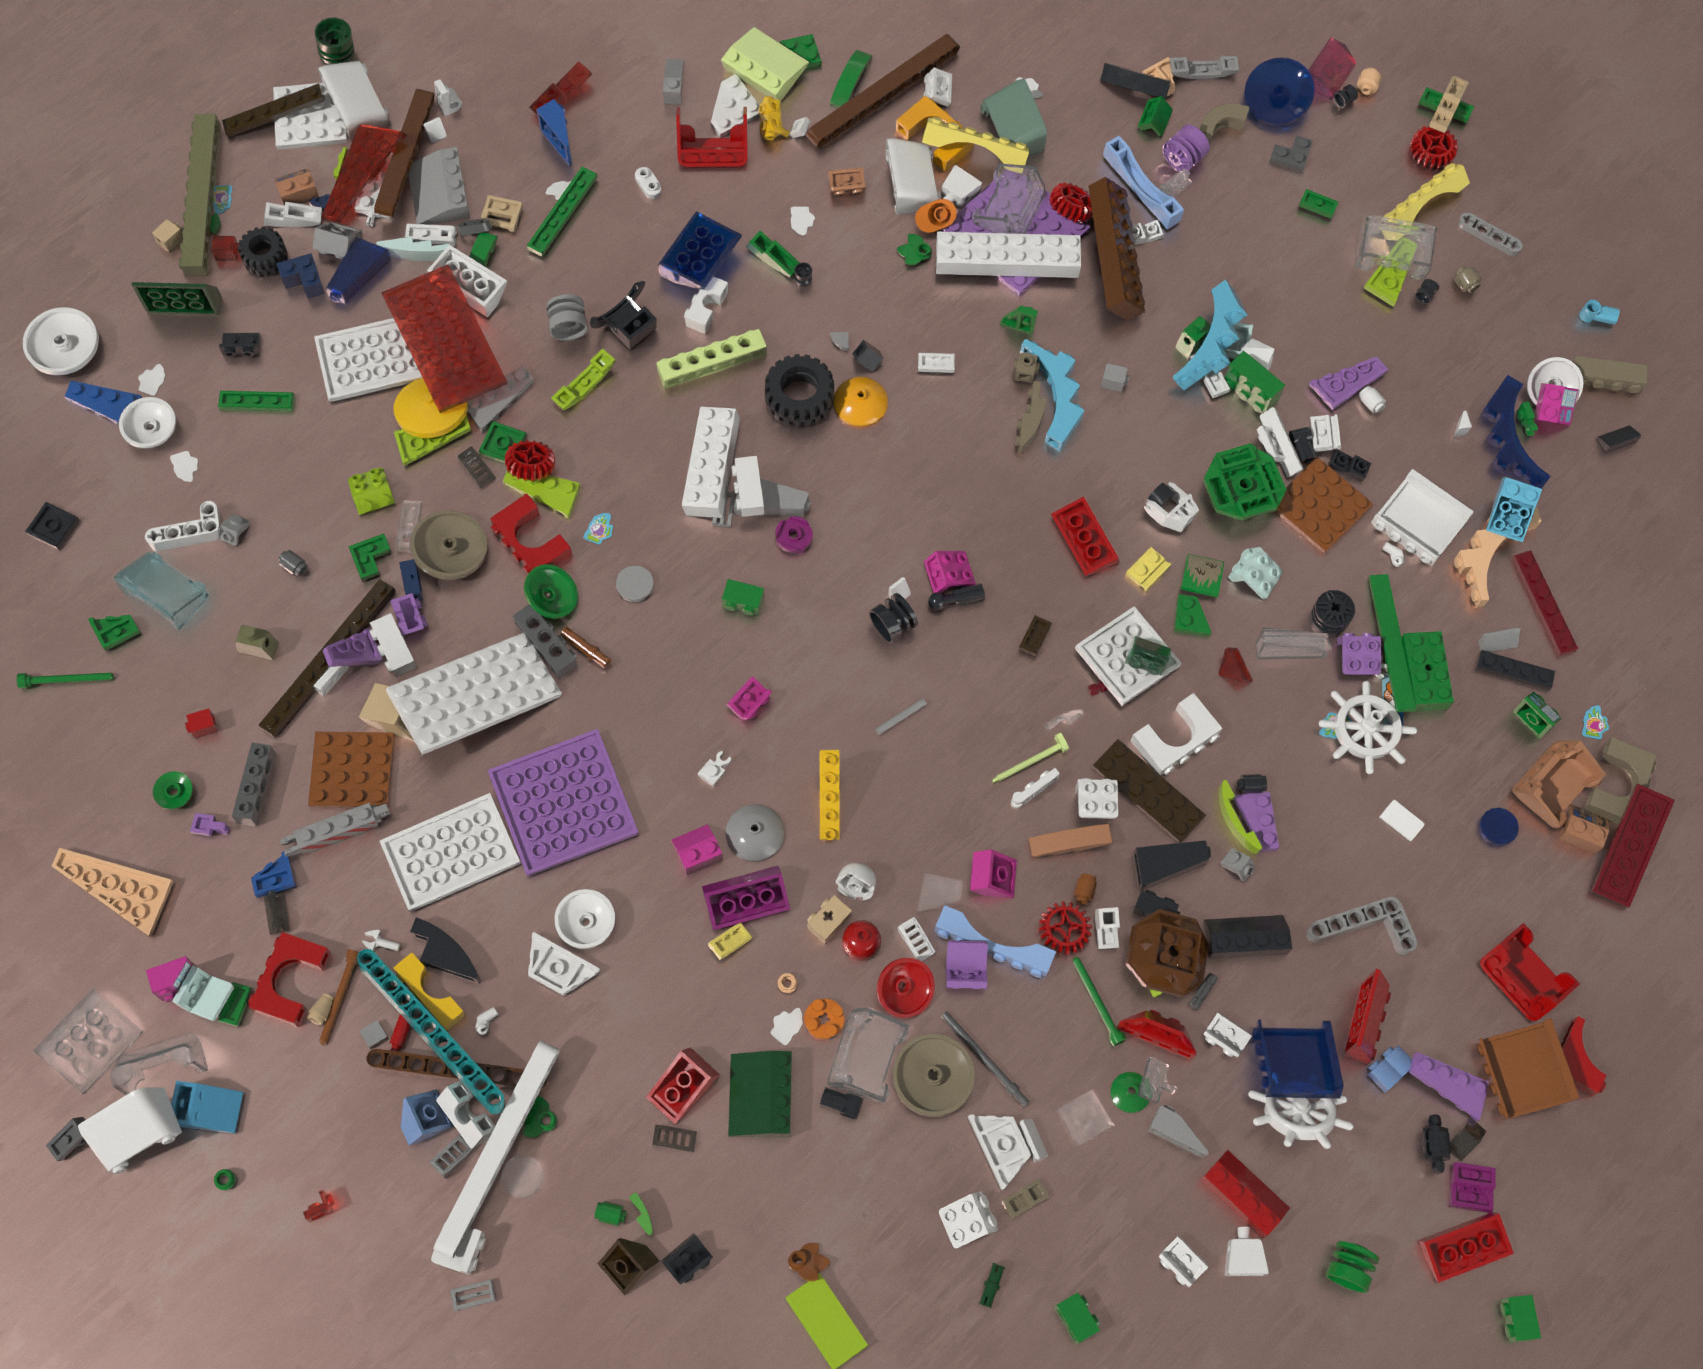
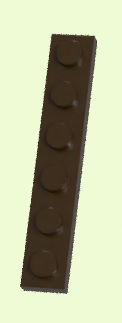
M318 83L222 120L225 134L229 138L324 102L325 97L322 87Z

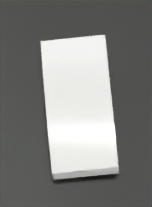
M1158 220L1144 225L1137 223L1132 227L1135 238L1134 245L1164 238Z

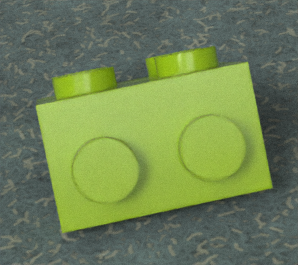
M373 468L368 472L355 474L348 478L351 494L359 515L395 503L383 468Z

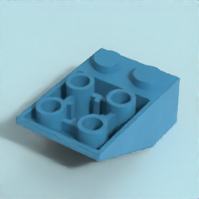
M176 1081L171 1106L179 1126L182 1128L235 1134L244 1092L198 1083Z

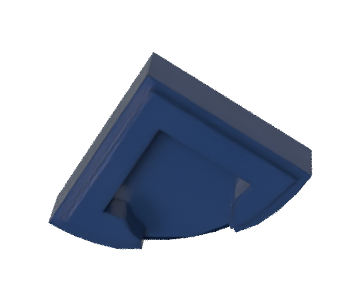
M325 194V196L313 198L309 203L311 206L321 207L322 211L326 213L335 198L333 195Z

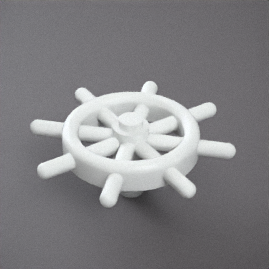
M1368 681L1362 683L1363 695L1355 696L1348 701L1337 691L1331 692V697L1341 708L1336 715L1335 721L1320 720L1318 724L1322 728H1335L1337 739L1342 745L1333 753L1335 759H1339L1347 751L1356 757L1365 759L1367 774L1374 772L1373 759L1381 758L1388 753L1398 763H1405V758L1394 747L1398 744L1401 734H1416L1417 728L1402 726L1400 717L1394 709V700L1388 703L1382 698L1371 695L1370 683ZM1363 706L1364 717L1354 707ZM1346 714L1351 715L1357 722H1345ZM1386 717L1390 725L1380 724V721ZM1346 729L1357 730V732L1350 738ZM1379 732L1391 733L1389 742ZM1362 737L1365 740V747L1357 744ZM1372 737H1373L1382 747L1373 748Z
M1273 1073L1271 1078L1277 1086L1273 1087L1268 1095L1254 1090L1248 1093L1251 1099L1265 1103V1115L1254 1118V1125L1259 1126L1270 1123L1274 1129L1286 1136L1284 1140L1286 1147H1290L1294 1139H1317L1323 1148L1329 1149L1331 1143L1326 1138V1135L1332 1131L1334 1126L1349 1131L1354 1128L1351 1122L1336 1118V1105L1346 1103L1347 1097L1340 1095L1331 1098L1324 1090L1315 1086L1317 1081L1315 1075H1310L1307 1083L1300 1081L1284 1082L1279 1074ZM1286 1097L1289 1102L1281 1100V1098ZM1275 1106L1285 1110L1277 1112ZM1323 1109L1326 1114L1318 1112L1316 1110ZM1313 1119L1321 1121V1123L1316 1124Z

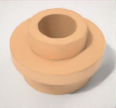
M784 973L779 977L778 988L783 993H792L796 990L798 981L793 974ZM787 980L792 983L789 987L784 985V982Z

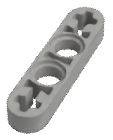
M1463 213L1458 221L1459 228L1507 255L1516 256L1523 247L1522 242L1516 237L1471 213ZM1483 227L1487 232L1481 233L1478 228ZM1493 236H1500L1502 241H1496Z

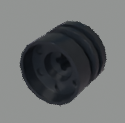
M1329 590L1322 593L1309 615V624L1312 630L1324 638L1341 636L1354 617L1355 604L1351 597L1342 591Z
M898 593L891 595V599H885V606L878 604L869 610V617L874 627L890 644L902 637V631L907 633L911 628L918 626L915 612L905 598Z

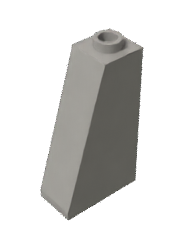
M760 478L764 514L755 516L803 517L805 511H809L811 500H809L808 492ZM735 500V503H734V506H733V507H734V514H736V515H741V510H737V505H736V500Z

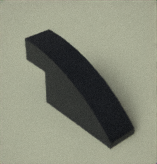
M416 917L410 933L415 938L427 941L420 962L424 966L480 983L481 979L474 965L461 946L440 928Z

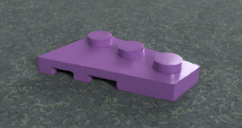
M1270 792L1235 795L1232 802L1233 804L1235 803L1239 816L1246 824L1248 833L1251 831L1255 832L1263 847L1260 852L1278 850L1279 843Z

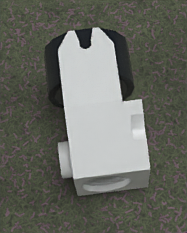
M1164 482L1158 485L1145 502L1147 505L1144 507L1146 512L1160 525L1182 532L1193 521L1199 511L1192 499V495H1187L1176 484L1171 482L1167 485ZM1173 500L1178 505L1170 513H1167L1164 508Z

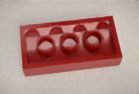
M1084 496L1051 513L1052 518L1086 577L1120 562Z
M1496 1212L1488 1213L1418 1240L1427 1264L1438 1283L1514 1254L1501 1216Z

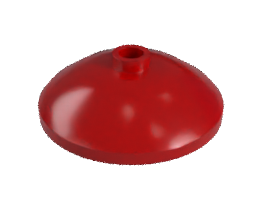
M911 957L899 958L889 963L881 972L877 982V997L881 1006L888 1013L899 1018H910L923 1012L930 1004L935 990L934 977L929 967L922 961ZM903 982V986L899 988V983Z

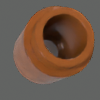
M1081 874V877L1078 878L1074 892V898L1077 899L1078 903L1087 905L1088 902H1093L1097 887V878L1095 876Z

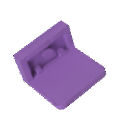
M1343 633L1342 637L1337 638V645H1342L1343 674L1377 675L1381 673V636H1374V633H1362V636H1355V633Z
M948 941L946 959L947 988L987 989L988 943L986 941Z

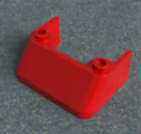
M677 107L678 162L682 166L724 167L743 166L748 160L747 107H743V124H736L731 128L730 138H696L695 129L691 125L681 124V108Z

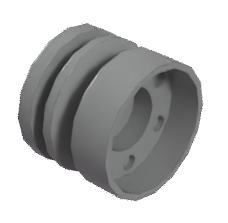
M563 294L555 296L547 302L546 310L549 319V331L554 339L561 341L576 340L587 333L588 327L582 298L573 294Z

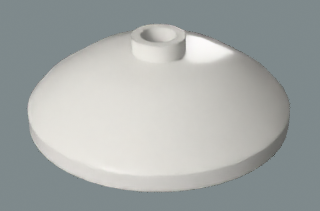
M1561 357L1545 359L1539 362L1530 372L1527 381V391L1535 405H1537L1541 383L1549 384L1551 381H1554L1555 385L1578 389L1576 402L1581 396L1583 390L1581 371L1568 359Z
M145 397L133 401L123 410L119 419L121 435L129 444L138 448H153L163 444L171 437L176 427V416L171 406L164 400L155 397Z
M590 889L577 890L568 894L559 903L555 912V927L561 939L568 945L579 949H589L600 945L610 936L615 925V912L611 902L603 894ZM584 920L590 921L588 925H583Z

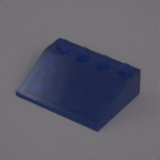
M696 211L658 263L659 274L673 283L705 290L742 237V234Z

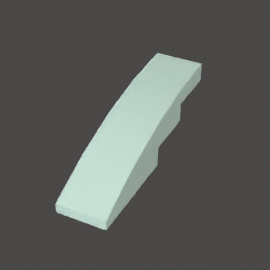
M412 237L376 242L380 255L414 261H435L450 245L432 246L431 240L414 242Z

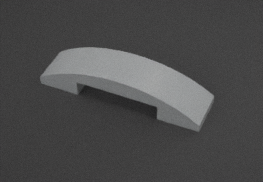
M1220 56L1219 61H1187V57H1173L1169 59L1171 74L1187 79H1214L1239 72L1237 56Z

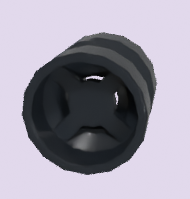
M1348 84L1343 87V90L1334 93V101L1338 107L1344 108L1349 102H1353L1358 98V92L1353 85Z
M805 262L797 264L794 270L795 283L800 287H807L812 283V267Z
M1425 279L1421 284V288H1418L1415 293L1416 299L1423 304H1429L1433 299V295L1439 290L1438 283L1432 279Z

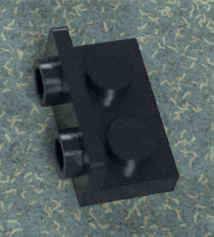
M223 333L222 344H219V349L222 355L227 357H252L253 355H260L261 335L260 333Z

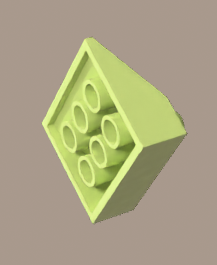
M755 27L735 42L721 59L725 70L733 75L736 74L739 79L762 94L778 99L780 102L809 64L807 60Z

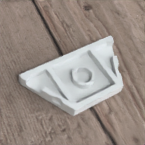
M532 933L528 976L535 981L565 996L600 972L598 967L537 933Z
M969 1115L967 1118L1002 1191L1028 1160L1031 1153L1014 1117Z

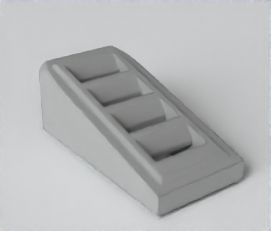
M459 1134L429 1163L446 1179L475 1148L471 1150L461 1134ZM459 1141L467 1148L465 1151L457 1145ZM453 1148L461 1154L459 1157L451 1151ZM447 1154L454 1159L452 1163L445 1157ZM441 1160L448 1165L446 1169L439 1164Z

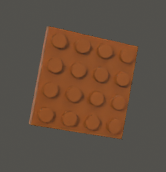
M1317 457L1286 487L1287 490L1277 510L1274 512L1325 554L1373 506V503Z
M315 731L308 800L309 808L353 809L370 803V805L376 804V806L384 804L389 806L394 733Z

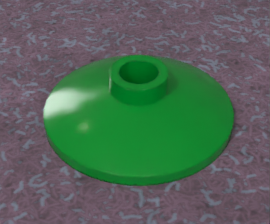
M177 771L163 774L156 780L153 786L154 800L165 809L172 810L184 806L190 800L193 793L191 780L185 774ZM174 790H178L176 795H172Z
M1125 1072L1114 1079L1110 1089L1111 1099L1120 1110L1127 1113H1136L1148 1105L1151 1099V1088L1148 1081L1142 1075L1135 1072ZM1134 1088L1135 1094H1130L1128 1089Z

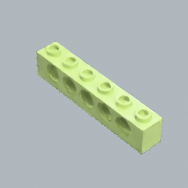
M759 329L749 330L744 334L734 335L723 341H715L705 347H697L687 353L682 352L677 356L661 359L659 362H656L657 371L664 389L767 356V346Z

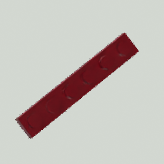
M1532 551L1514 555L1512 558L1558 656L1576 652L1578 647Z

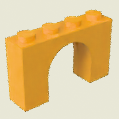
M927 96L920 99L896 120V131L906 140H909L926 127L928 117H938L943 120L942 122H954L959 124V127H962L960 122L950 117L947 111L942 110L934 100H930ZM955 142L943 145L934 151L933 162L946 172L974 148V143Z

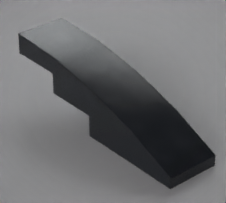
M1104 63L1100 79L1114 85L1158 97L1162 96L1163 98H1167L1171 80L1109 63Z

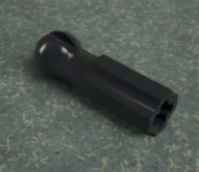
M980 583L953 589L952 594L949 595L935 592L929 597L928 603L930 608L939 611L948 603L954 602L958 606L985 600L983 585Z

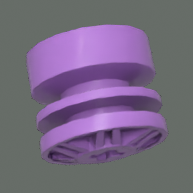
M1185 125L1163 145L1162 150L1165 159L1175 170L1186 173L1209 153L1210 146L1202 131L1195 126Z

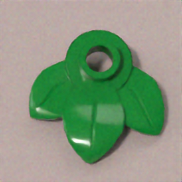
M908 234V244L897 247L898 253L906 258L905 264L916 265L921 260L929 259L932 255V248L929 244L924 243L923 238L916 234Z
M537 1096L523 1123L526 1125L523 1135L533 1138L539 1136L543 1131H550L555 1128L557 1117L554 1112L550 1111L549 1103L542 1097ZM545 1118H550L551 1121L549 1124L546 1125L543 1123V1120Z

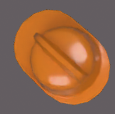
M938 199L925 204L916 212V225L919 229L928 233L946 228L953 224L956 219V207L947 199Z

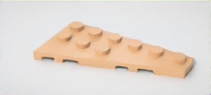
M59 848L52 867L151 938L172 887L173 881L171 879Z

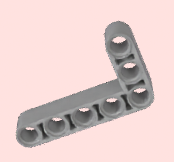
M1388 897L1315 921L1306 932L1309 941L1319 943L1383 921L1398 954L1406 956L1417 947L1415 934L1401 902L1396 897ZM1386 904L1391 905L1394 908V911H1389L1386 907ZM1368 910L1373 911L1376 914V917H1371L1368 914ZM1350 916L1355 917L1358 923L1351 922ZM1331 923H1337L1340 929H1334ZM1394 923H1399L1402 927V930H1398L1394 926ZM1313 928L1319 929L1321 936L1316 935L1313 932ZM1402 941L1408 942L1410 948H1405L1402 945Z

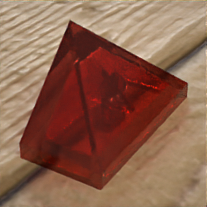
M1226 648L1218 675L1241 683L1253 682L1238 648Z

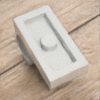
M440 79L434 81L437 104L444 116L459 110L463 103L453 88H448Z

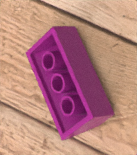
M779 866L702 886L713 930L790 909Z

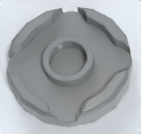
M637 565L628 566L617 576V592L626 601L641 602L648 595L650 596L653 591V577L644 567Z

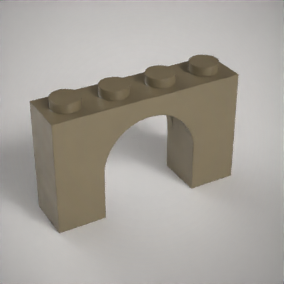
M1613 737L1605 743L1600 759L1621 768L1629 775L1632 782L1631 794L1636 784L1649 788L1651 784L1650 774L1654 772L1657 765L1654 762L1655 754ZM1595 787L1589 793L1584 809L1608 818L1609 821L1619 825L1631 794L1620 797Z

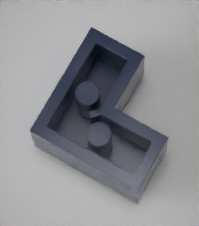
M312 253L277 263L285 289L303 285L308 299L325 294Z

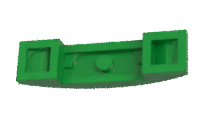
M859 50L852 54L837 82L830 100L831 105L841 107L852 99L853 91L863 71L867 69L873 55Z

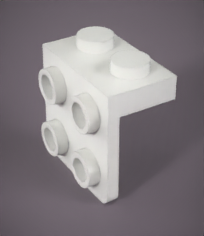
M1078 779L1076 794H1078L1079 817L1117 818V780Z
M982 1191L971 1193L939 1210V1215L954 1248H959L982 1236L999 1231L997 1220L991 1213L988 1199Z
M469 1229L453 1259L434 1250L431 1261L470 1275L471 1271H474L477 1266L478 1252L484 1247L486 1241L485 1233L477 1229Z

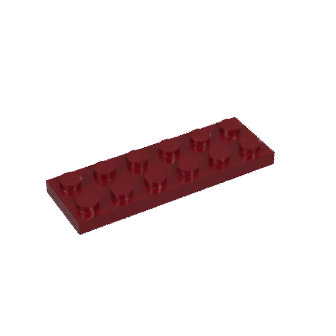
M1640 784L1635 785L1590 892L1630 908L1675 802L1674 799Z

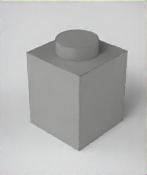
M1106 363L1101 387L1122 392L1123 386L1128 384L1130 376L1126 375L1128 368Z

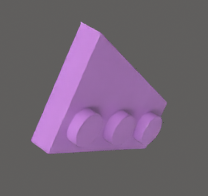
M370 628L365 629L359 634L356 633L350 638L328 645L323 650L329 667L379 664L382 661L376 642L370 634Z

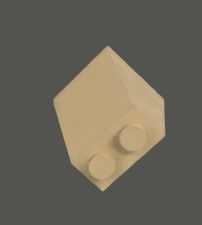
M375 683L359 718L369 726L385 732H392L396 736L415 742L386 692V688L389 686Z

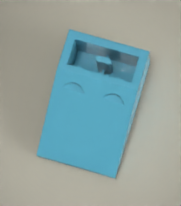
M1503 477L1495 497L1486 531L1523 542L1542 489Z

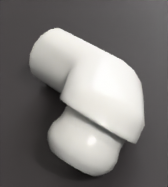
M494 1007L477 1017L475 1030L478 1034L485 1035L488 1032L490 1020L498 1016Z

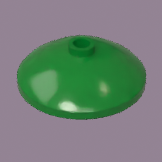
M549 564L539 565L533 568L525 578V597L529 605L540 615L557 619L565 617L575 608L578 600L577 587L571 576L563 569Z

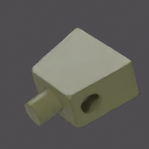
M241 625L235 641L238 652L273 660L279 644L267 630L247 625Z

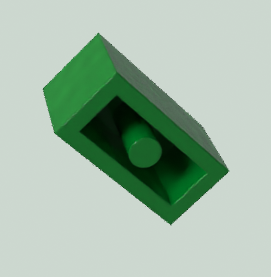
M728 579L721 599L722 606L730 611H743L744 614L750 616L759 615L765 596L764 588Z
M1078 1292L1054 1306L1076 1345L1100 1331L1098 1318L1095 1314L1091 1315L1087 1308L1089 1307L1087 1299L1084 1295L1080 1296Z
M1533 1295L1501 1299L1500 1309L1506 1319L1505 1333L1507 1338L1510 1339V1343L1541 1339Z

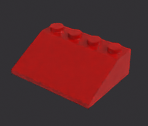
M1375 969L1361 983L1342 1057L1363 1065H1367L1375 1059L1377 1049H1374L1375 1043L1379 1041L1382 1032L1379 1030L1380 1023H1383L1386 1017L1384 1007L1385 1004H1388L1391 997V992H1388L1390 985L1379 969Z

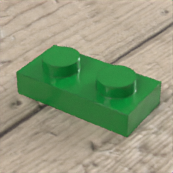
M1306 189L1299 206L1332 219L1339 201Z

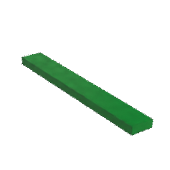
M1388 574L1370 575L1368 580L1396 712L1415 711L1416 703Z

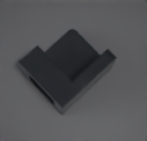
M865 340L852 353L855 360L870 371H874L884 359L881 352Z

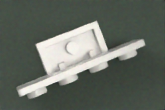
M1272 407L1260 415L1263 425L1257 429L1258 438L1266 449L1265 453L1273 457L1275 462H1280L1286 477L1291 478L1302 471L1303 467L1276 408Z

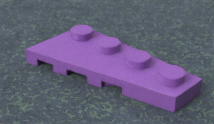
M1376 356L1357 363L1353 367L1341 369L1340 372L1330 373L1318 380H1311L1309 385L1330 409L1334 410L1386 374L1388 368Z

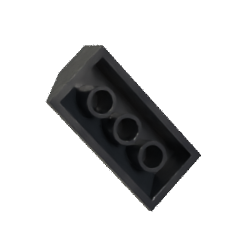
M1283 915L1204 920L1206 939L1209 944V959L1288 955L1293 949L1290 929Z

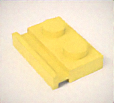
M1150 547L1126 572V575L1147 591L1171 567V563H1168L1163 556Z

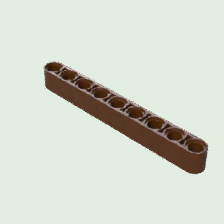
M421 89L415 90L375 202V214L394 217L425 129L423 124L427 123L434 103V92Z
M373 1049L366 1056L367 1063L376 1071L453 1082L460 1081L457 1076L453 1075L451 1069L440 1057L382 1049ZM376 1056H382L379 1064H373V1059ZM401 1058L402 1064L399 1067H393V1062ZM415 1062H423L419 1070H413ZM476 1063L498 1088L514 1090L517 1085L514 1083L515 1077L522 1075L525 1070ZM442 1064V1070L439 1073H434V1066ZM467 1071L465 1075H471L474 1071ZM496 1073H504L502 1080L494 1081ZM546 1078L539 1093H544L548 1090V1078Z

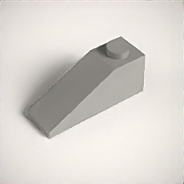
M667 59L663 84L664 104H682L684 60Z
M1160 1105L1147 1131L1204 1159L1209 1153L1182 1117L1175 1113L1176 1110L1168 1105H1164V1107Z

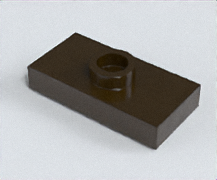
M1035 615L1019 649L1036 657L1052 623Z

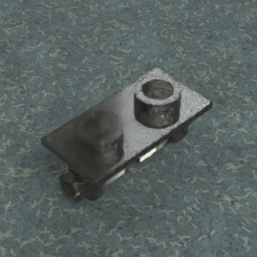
M276 891L268 892V896L264 897L270 935L290 931L284 892L276 894Z

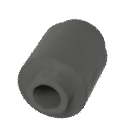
M291 550L283 551L278 558L279 565L292 575L300 577L307 570L308 564L305 563V560Z

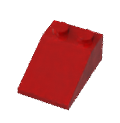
M690 1047L679 1052L646 1098L674 1124H677L709 1090L720 1074Z

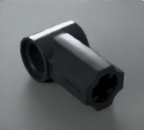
M1309 427L1290 430L1289 438L1293 447L1295 446L1301 464H1310L1317 459Z
M825 1087L820 1105L838 1111L845 1117L857 1119L864 1099L854 1094H843Z

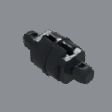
M1433 1114L1428 1118V1126L1430 1127L1423 1128V1154L1425 1160L1431 1161L1433 1173L1441 1174L1445 1170V1162L1443 1161L1450 1160V1134L1448 1128L1442 1127L1441 1117Z

